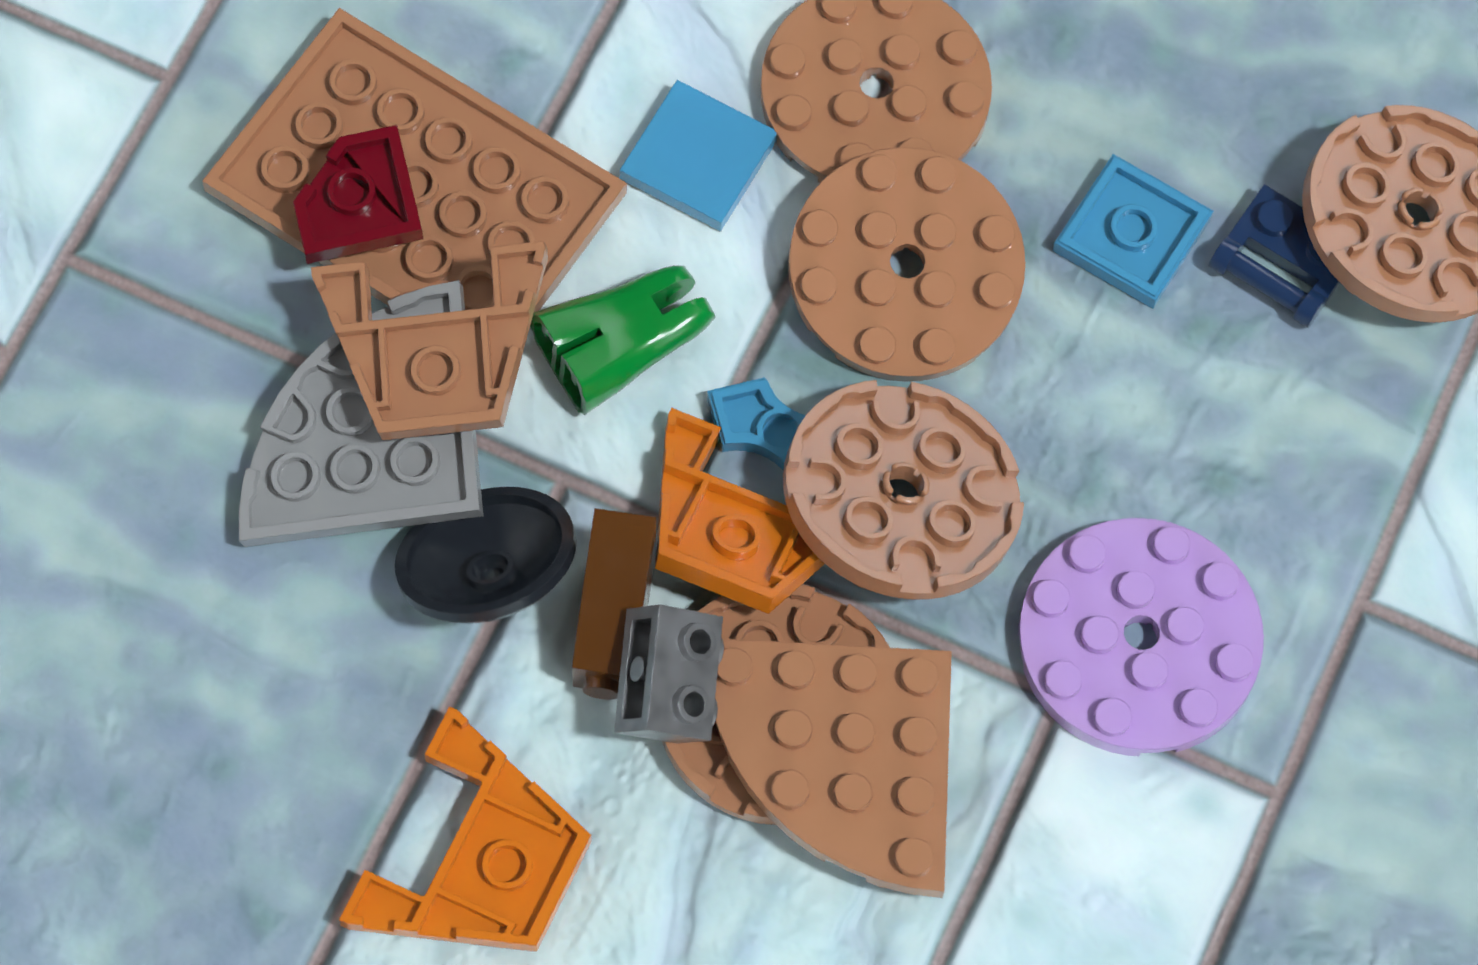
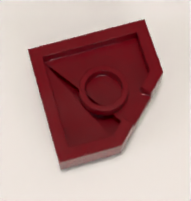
M397 125L339 137L326 154L327 161L310 185L306 183L293 201L307 264L423 239L422 226Z

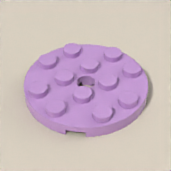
M1124 518L1111 520L1086 528L1065 540L1043 561L1031 580L1022 604L1018 625L1020 650L1024 664L1023 671L1035 697L1046 712L1066 731L1078 739L1108 752L1127 756H1140L1141 753H1160L1175 750L1176 753L1198 745L1215 735L1230 722L1246 701L1256 681L1263 654L1264 633L1259 605L1252 588L1238 566L1225 552L1200 534L1185 527L1156 519ZM1133 623H1143L1145 625L1150 623L1156 634L1157 644L1146 650L1132 647L1125 639V626Z

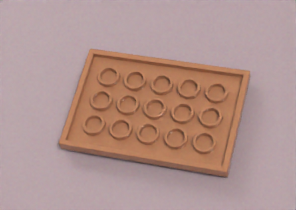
M341 8L335 12L202 180L205 192L304 253L293 201L306 183L310 185L327 161L326 154L341 136L397 125L422 226L423 239L320 261L319 263L326 266L365 261L369 268L371 295L389 306L387 301L424 287L459 280L464 290L465 310L494 306L490 247L545 241L548 249V261L534 312L540 311L627 194V183Z

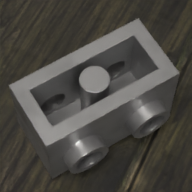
M661 604L627 609L614 733L677 744L711 741L712 727L718 713V705L715 699L718 665L722 660L724 643L721 637L722 616Z

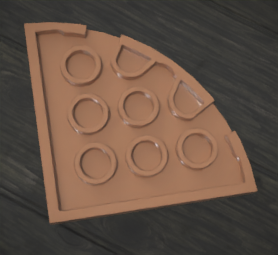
M723 639L724 652L722 660L718 665L715 693L718 705L715 724L727 751L730 765L748 794L767 817L789 838L823 862L828 860L851 873L866 878L865 882L907 894L943 898L945 892L952 651Z

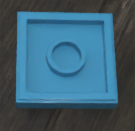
M676 80L621 167L620 179L699 221L722 231L776 144L778 131Z
M1113 154L1054 242L1052 251L1154 309L1210 222L1214 211Z

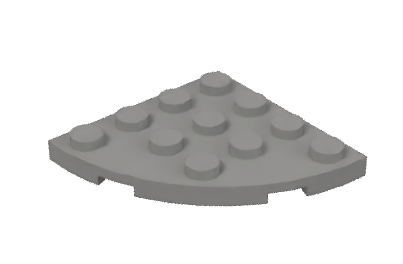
M457 280L424 287L387 301L389 306L372 313V320L465 310L463 287L460 281ZM334 333L318 346L297 368L277 395L260 428L263 432L254 451L250 468L245 470L239 506V541L244 547L481 517L483 516L476 430L382 440L350 368L337 334Z

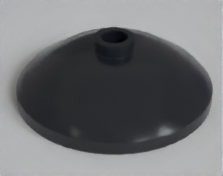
M493 487L481 489L483 516L414 525L402 540L395 558V575L404 598L412 607L429 617L465 624L495 621L529 608L545 597L560 582L574 559L577 540L574 526L567 510L554 498L536 490L521 487Z

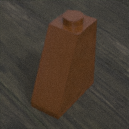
M598 508L594 509L572 663L573 687L583 688V693L590 697L604 700L618 698L626 611L630 608L648 606L656 559V517Z

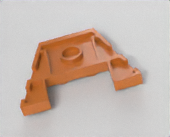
M671 408L668 413L664 436L655 569L769 614L825 563L813 553L802 539L790 517L787 505L702 472L718 443L721 427Z
M449 706L424 754L425 761L478 785L480 788L424 896L364 870L339 918L340 925L349 930L537 952L592 842V836L537 783H532L507 759V755L491 740L488 742L476 731L460 711Z

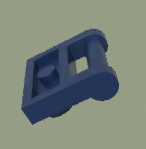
M1265 184L1229 235L1221 242L1208 264V267L1221 275H1225L1228 271L1295 313L1293 319L1307 328L1311 326L1340 284L1322 262L1312 244L1304 221L1303 208ZM1246 246L1311 286L1312 289L1306 293L1241 251Z

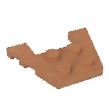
M545 241L490 247L494 306L444 313L372 320L370 274L365 261L311 267L314 283L321 295L333 328L341 342L350 368L382 440L504 427L548 261V249Z

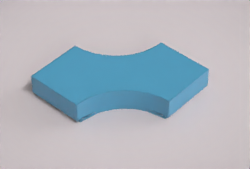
M765 377L707 391V400L714 425L721 427L719 443L722 452L747 451L768 458L784 470V462L789 446L806 415L798 413L782 403L775 396Z

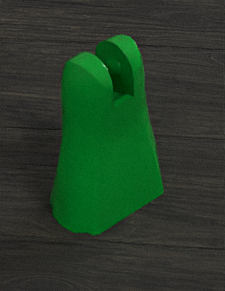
M673 265L664 267L619 286L575 298L533 313L530 327L535 342L578 413L581 412L583 415H586L620 392L652 365L698 336L715 319V314L709 302L703 297L690 300L665 314L661 313V309L677 302L694 287L695 279L685 266Z

